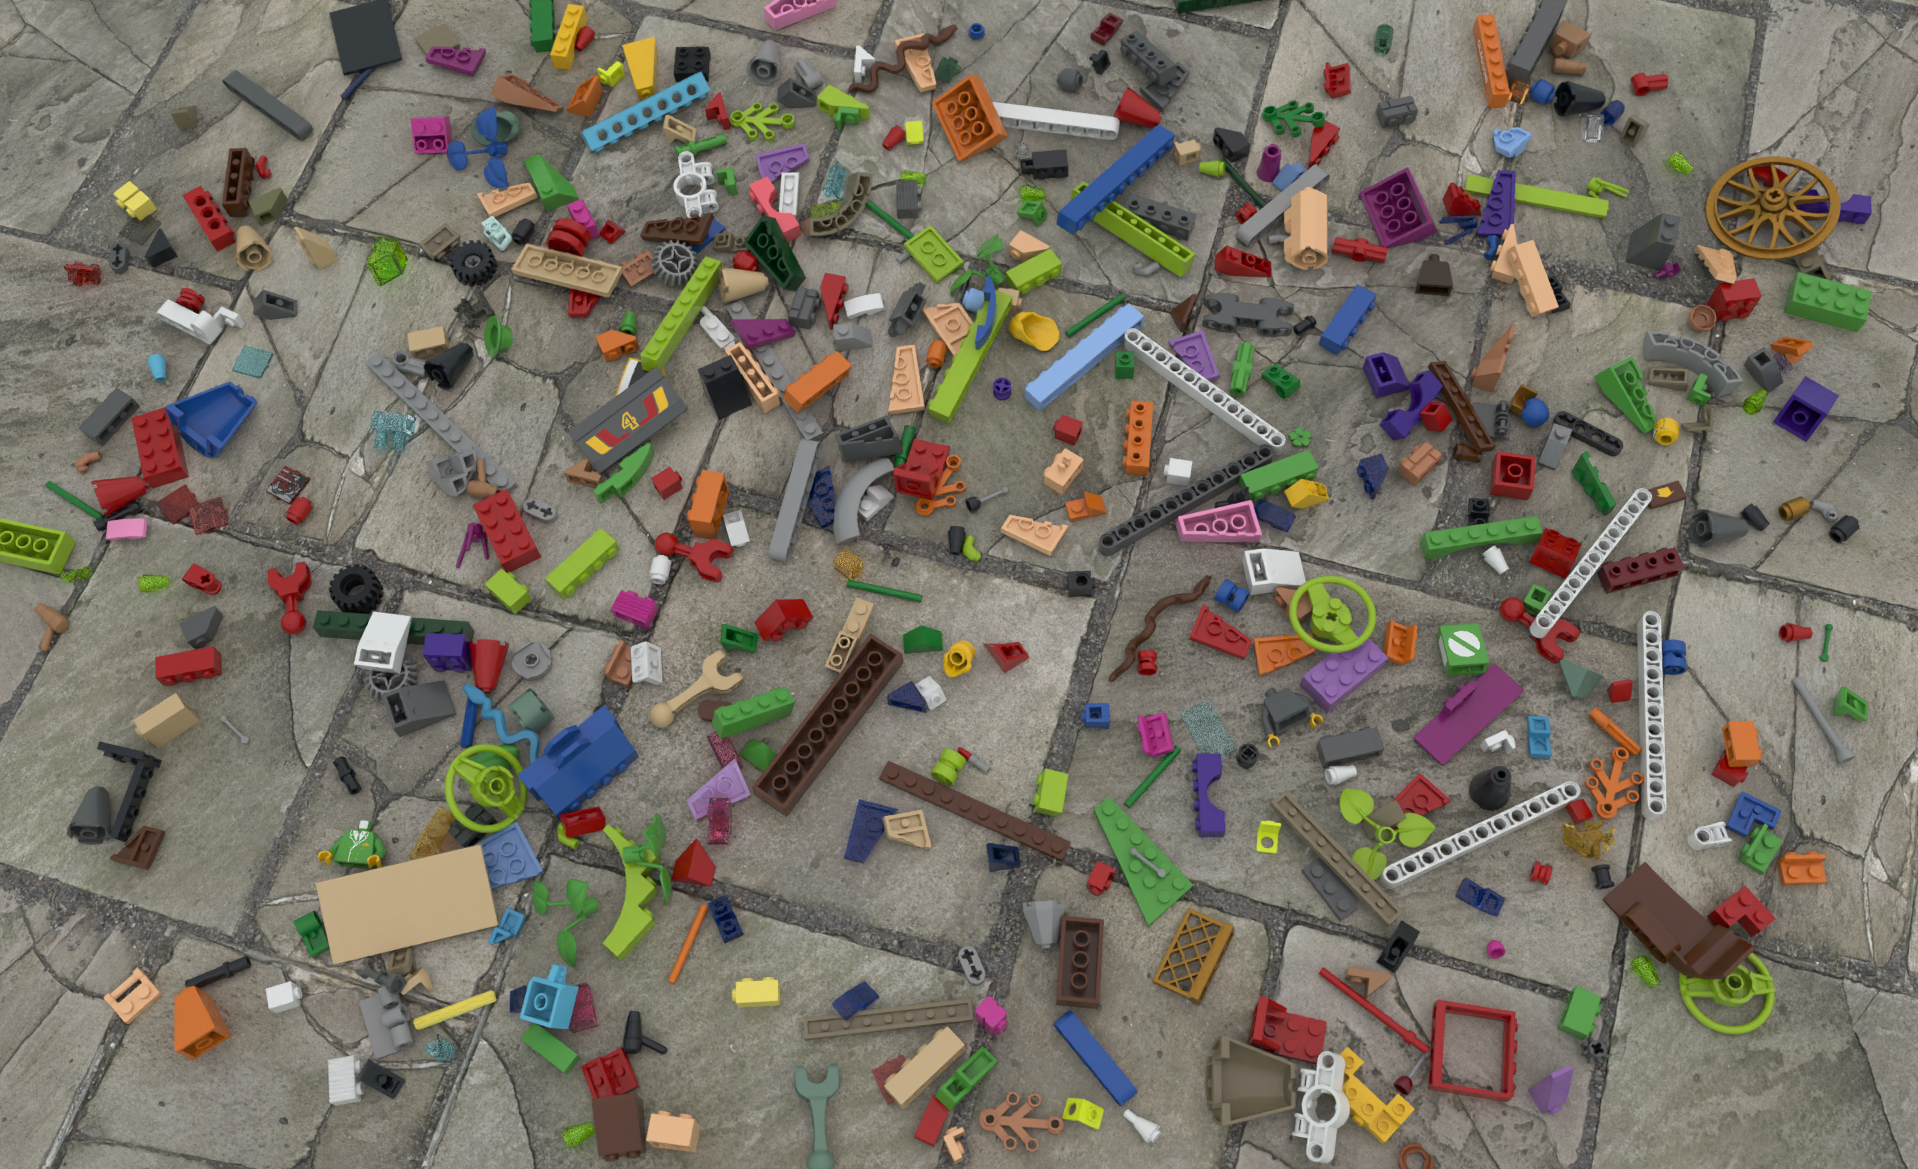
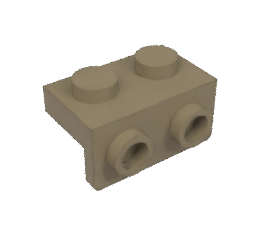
M444 223L419 243V247L434 262L437 258L438 260L442 259L447 254V250L450 248L454 249L460 244L459 233L456 234L447 223Z

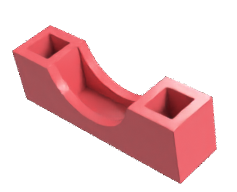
M766 176L750 184V192L748 194L751 201L756 202L760 214L776 218L787 242L801 236L800 225L792 213H780L772 208L777 195L775 187Z

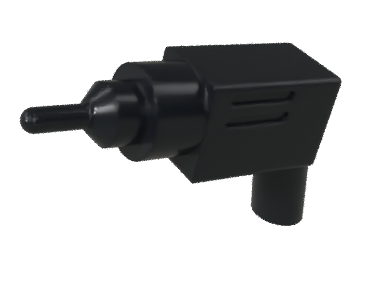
M1249 487L1233 491L1227 501L1215 502V508L1247 501Z

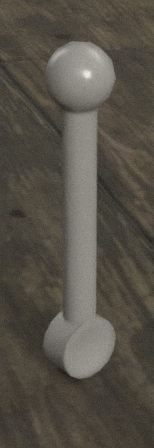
M222 715L220 717V721L233 730L241 738L243 744L246 745L250 742L247 736H243L228 721L227 716Z
M1136 848L1130 849L1132 856L1138 857L1155 870L1160 878L1165 877L1166 871L1164 869L1157 868L1139 854Z

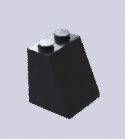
M731 355L697 369L703 391L719 420L752 405L739 368Z

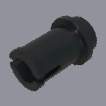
M1312 315L1306 316L1303 321L1293 326L1294 333L1300 336L1310 328L1314 329L1317 324L1316 319Z

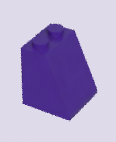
M1805 376L1773 422L1807 442L1828 414L1839 395Z

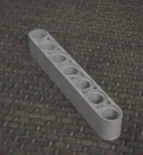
M1317 164L1313 165L1241 225L1236 231L1235 237L1247 247H1251L1284 219V211L1291 207V197L1303 191L1306 187L1319 190L1329 180L1330 174Z
M802 439L799 443L769 547L770 559L789 562L792 558L822 452V443L820 441Z

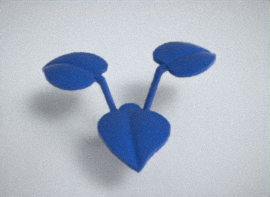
M491 107L481 112L476 122L478 132L483 136L485 135L486 140L492 142L487 146V149L465 152L463 142L453 141L447 148V157L454 169L463 170L468 164L466 155L487 152L493 158L488 160V165L484 168L486 181L493 187L507 188L509 184L503 162L498 158L506 155L508 148L504 142L494 140L498 134V123L495 107Z

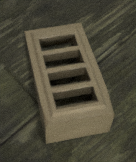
M1650 367L1648 385L1687 391L1689 369ZM1655 374H1659V380H1655ZM1663 375L1667 376L1666 380H1662Z

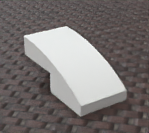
M880 293L864 295L844 302L847 317L850 320L865 313L871 316L885 309Z

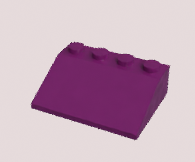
M1408 167L1360 192L1382 246L1388 248L1423 240L1438 232L1416 180Z

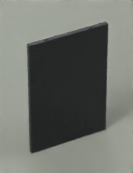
M375 0L329 13L344 76L402 60L388 0Z

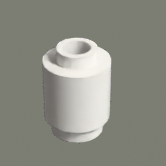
M658 555L653 558L649 574L652 583L663 585L668 580L671 561L667 556Z

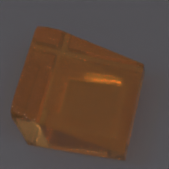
M1515 79L1511 86L1508 100L1522 105L1531 85Z

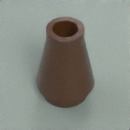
M1457 443L1453 449L1452 457L1456 458L1457 461L1479 463L1483 453H1477L1474 448L1464 443Z

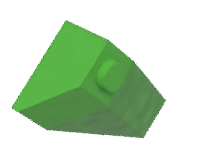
M540 154L524 159L546 212L579 200L573 185Z
M1633 357L1623 360L1594 376L1603 393L1643 433L1654 429L1656 418L1652 406L1647 402L1645 395L1648 392L1642 386L1641 379L1643 376Z

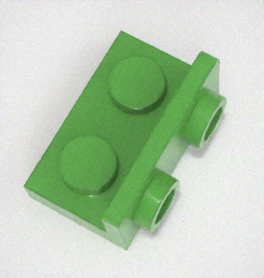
M1765 823L1758 828L1756 826L1749 836L1752 839L1750 843L1746 842L1740 850L1742 856L1739 860L1760 875L1765 873L1783 842L1782 839L1766 830L1768 825Z

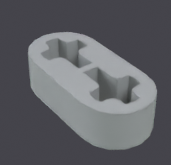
M529 498L523 504V509L529 517L546 524H552L557 520L558 514L552 505L535 498ZM534 505H535L536 508H537V509L532 508L531 510L529 509L530 506L533 507ZM543 512H545V513H547V514H549V513L551 512L552 515H551V516L548 515V516L546 517Z
M964 946L958 954L959 962L968 982L973 986H979L985 981V970L976 950L971 946ZM965 952L973 953L971 956L972 964H969L967 959H963ZM974 967L977 973H982L979 980L971 978L973 976L972 968Z

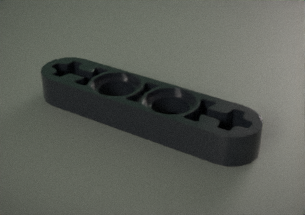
M1560 411L1553 419V424L1556 423L1572 429L1570 436L1609 456H1617L1623 449V442L1619 438L1568 412ZM1581 426L1584 432L1579 433L1574 427ZM1592 435L1600 436L1601 441H1594Z

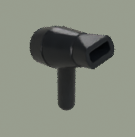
M629 1011L623 1037L624 1052L627 1054L640 1053L642 1045L660 1054H666V1046L642 1035L640 1012Z

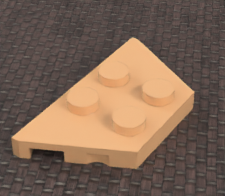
M951 303L949 305L937 304V307L928 308L924 305L921 312L941 341L946 344V348L951 356L954 357L961 349L960 344L962 340L968 336V329L973 323L960 303Z

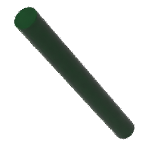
M1222 159L1221 162H1225V170L1261 209L1267 205L1226 159Z

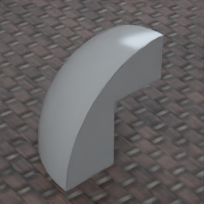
M475 449L434 458L426 461V464L438 486L448 495L455 497L467 489L473 472H476L477 457Z

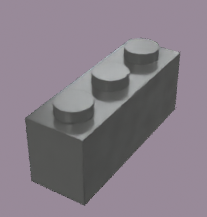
M115 388L95 411L83 421L79 429L86 437L103 447L140 406L131 396Z
M1369 726L1352 733L1351 731H1344L1338 736H1323L1316 745L1323 769L1379 757L1384 751L1378 728H1370Z

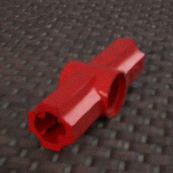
M1335 237L1332 253L1350 256L1352 260L1357 262L1367 259L1385 263L1388 247L1369 244V241L1364 238L1349 240Z

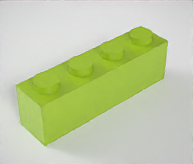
M600 528L545 577L548 586L563 600L572 596L581 584L586 583L593 573L599 571L604 566V563L616 556L620 550L617 542Z

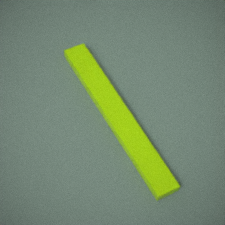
M1468 174L1464 191L1470 194L1489 197L1495 179ZM1515 183V202L1596 218H1606L1608 200Z

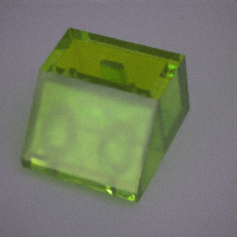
M377 236L376 242L372 246L371 256L367 260V267L378 286H383L404 273L408 258L398 239Z

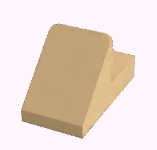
M666 114L662 130L669 144L675 139L688 144L689 141L694 142L697 129Z

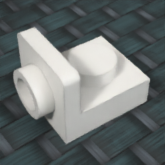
M221 307L213 316L221 329L226 324L230 327L236 326L242 329L246 324L239 314L224 307Z
M1506 730L1485 739L1480 745L1484 753L1489 750L1495 752L1503 747L1507 755L1511 754L1516 748L1514 738Z

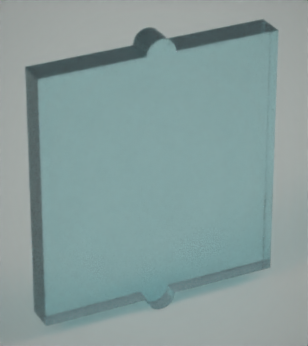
M244 346L240 355L236 357L237 360L232 371L261 379L266 369L269 368V363L274 354L269 351Z

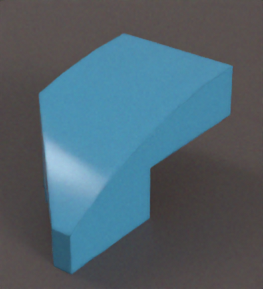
M506 908L499 926L494 928L488 943L493 945L518 935L527 915L514 909Z

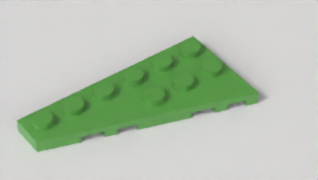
M1108 797L1094 809V813L1144 916L1147 927H1149L1192 889L1193 884L1125 812ZM1136 848L1139 854L1157 868L1164 869L1166 871L1165 877L1160 878L1155 870L1138 857L1132 856L1130 849Z

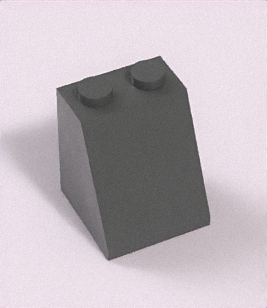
M1661 213L1633 231L1626 262L1662 270L1675 247L1681 217Z

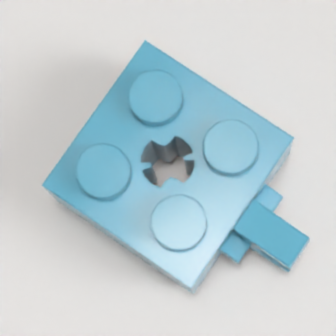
M553 964L547 978L534 976L529 981L520 1019L549 1028L568 1029L579 987L566 983V966Z

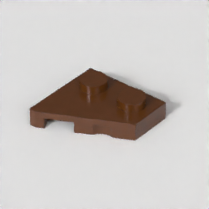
M143 826L133 838H130L124 844L125 847L117 855L113 854L110 860L149 870L166 832Z

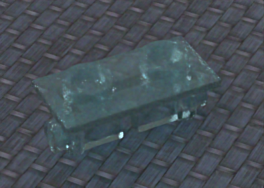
M837 161L836 165H832L829 168L827 177L829 182H826L824 188L825 196L831 197V195H835L837 199H840L846 177V170L839 161Z
M437 1034V1040L428 1042L425 1045V1052L437 1061L447 1060L450 1063H454L455 1047L453 1043L440 1034Z

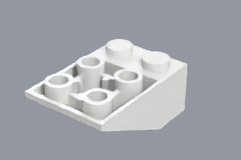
M1264 548L1244 551L1242 563L1250 595L1275 592V589L1278 587L1298 589L1306 582L1299 552Z
M373 612L358 644L354 665L367 670L400 674L412 617Z

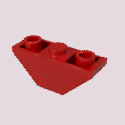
M1454 182L1450 183L1442 199L1447 214L1455 220L1481 216L1479 201L1477 199L1474 200L1469 192L1466 193L1461 186L1458 187Z

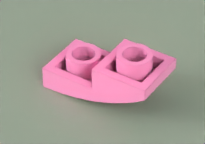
M147 519L108 521L106 539L115 541L125 538L130 540L145 538Z

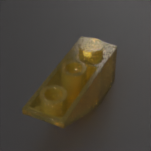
M441 807L438 808L417 840L409 855L410 860L439 853L449 834L450 825L456 820L452 812Z

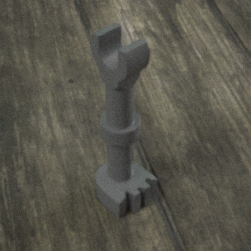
M367 961L362 963L365 965V969L362 972H356L363 979L370 977L374 979L375 983L386 985L387 991L392 994H399L407 984L405 977L392 973L388 977L385 972L374 970V966Z

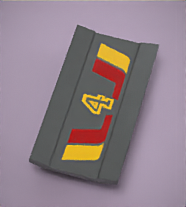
M655 367L568 433L587 459L590 460L596 472L602 474L686 412L688 408L659 368Z

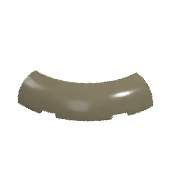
M856 172L848 176L846 193L839 207L829 216L808 218L802 221L803 233L806 236H824L849 226L865 207L867 197L871 192L873 174Z

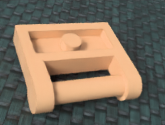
M137 967L127 980L112 993L108 992L103 998L126 1024H130L163 994L149 977ZM140 979L142 983L121 1002H118L117 998Z

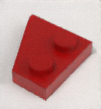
M570 289L568 316L587 317L601 296Z

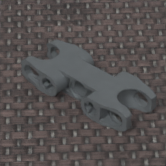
M1230 293L1209 294L1205 296L1204 306L1216 309L1219 312L1203 316L1202 326L1218 332L1232 333L1237 330V326L1257 328V334L1264 337L1291 335L1292 324L1280 321L1277 318L1293 314L1294 304L1291 302L1265 297L1260 299L1259 304L1239 302V296Z

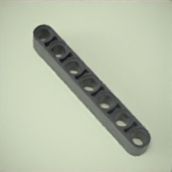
M237 70L232 71L222 80L223 84L231 92L301 141L313 131V127L306 119Z

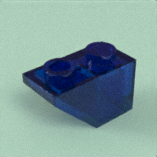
M1382 453L1360 459L1357 467V474L1362 478L1364 490L1370 495L1371 500L1376 498L1389 470Z

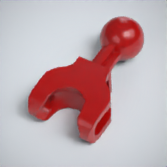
M668 532L658 535L654 543L655 550L660 555L668 557L676 553L688 557L690 565L697 568L701 578L716 583L720 582L723 576L720 569L711 565V563L716 558L728 559L734 552L731 545L717 539L708 540L705 543L695 542L694 546L690 547L679 543L677 537Z
M305 561L297 563L295 565V572L287 578H282L277 568L269 569L267 572L269 586L286 604V613L281 618V627L286 633L291 635L301 633L307 623L305 616L298 610V601L304 600V593L312 584L310 568Z
M1510 597L1503 600L1500 604L1499 612L1504 620L1508 622L1519 621L1530 629L1535 618L1525 612L1524 603L1520 599ZM1558 619L1545 637L1536 638L1531 634L1530 638L1535 641L1539 655L1554 664H1558L1564 658V651L1556 644L1555 639L1560 638L1567 642H1574L1579 638L1580 632L1568 621Z

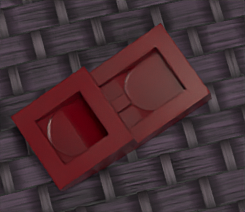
M1112 13L1107 14L1101 20L1100 26L1091 33L1090 39L1104 46L1120 28L1123 19Z

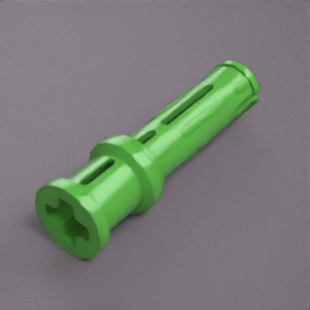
M722 133L697 142L689 141L688 144L682 146L676 145V155L678 157L680 153L689 151L693 156H696L698 152L727 144L725 134Z

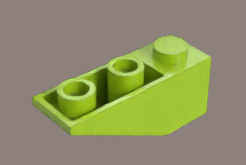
M828 85L817 97L818 109L830 116H835L840 106L859 108L860 119H870V109L865 103L859 102L853 96L845 94L837 87Z

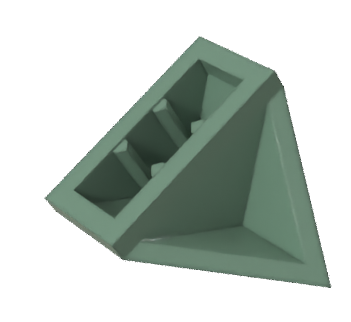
M1564 659L1560 660L1572 697L1576 699H1584L1604 677Z

